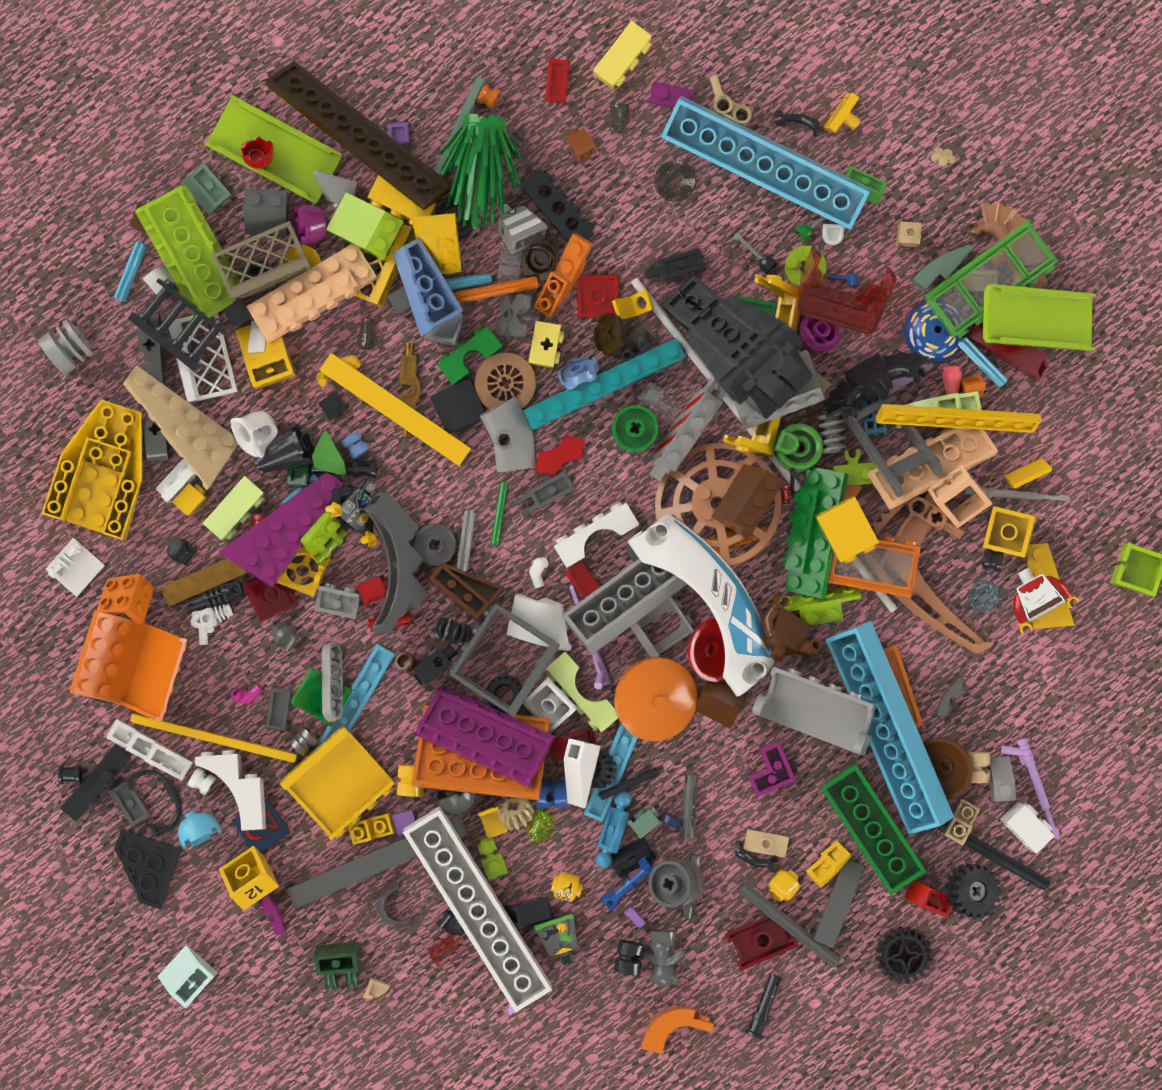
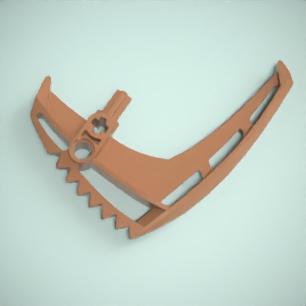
M929 492L923 498L917 495L889 509V514L880 513L882 522L872 523L875 530L874 534L877 536L886 523L904 505H907L909 514L894 534L895 542L904 543V540H912L917 542V546H921L930 526L938 531L943 529L958 539L963 536L966 530L962 526L957 528L935 503ZM915 501H919L923 505L922 511L919 513L913 511L912 505ZM939 513L940 515L938 517L941 518L940 521H935L933 523V518H931V514ZM885 549L882 557L875 550L864 554L867 562L881 582L897 585L882 569L886 561L908 585L913 554ZM918 569L913 595H919L941 617L934 619L911 598L894 595L924 622L975 654L981 653L993 646V642L982 640L943 604L924 581ZM947 623L952 624L973 639L974 644L949 630L945 625Z

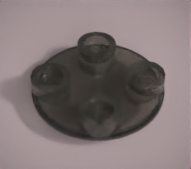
M671 160L659 166L655 174V189L667 201H683L695 189V173L691 166L683 161Z

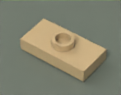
M747 829L743 849L785 858L789 837Z

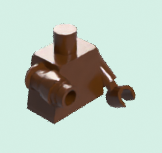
M775 594L773 596L774 605L769 607L762 619L764 643L773 649L771 658L775 661H782L784 656L789 655L797 658H802L804 655H815L821 649L820 642L817 639L805 640L811 626L784 609L789 604V598H782L781 594Z

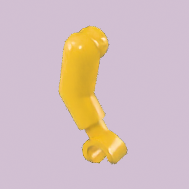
M355 355L340 358L356 370L361 366L360 360ZM319 372L316 375V380L321 387H324L330 377Z

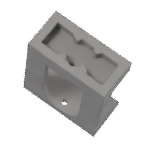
M669 597L630 626L650 657H658L659 654L694 632L692 627L695 624L689 615L684 617L680 611L683 606L677 598L672 599V597ZM667 611L676 612L681 618L680 627L653 646L641 628Z

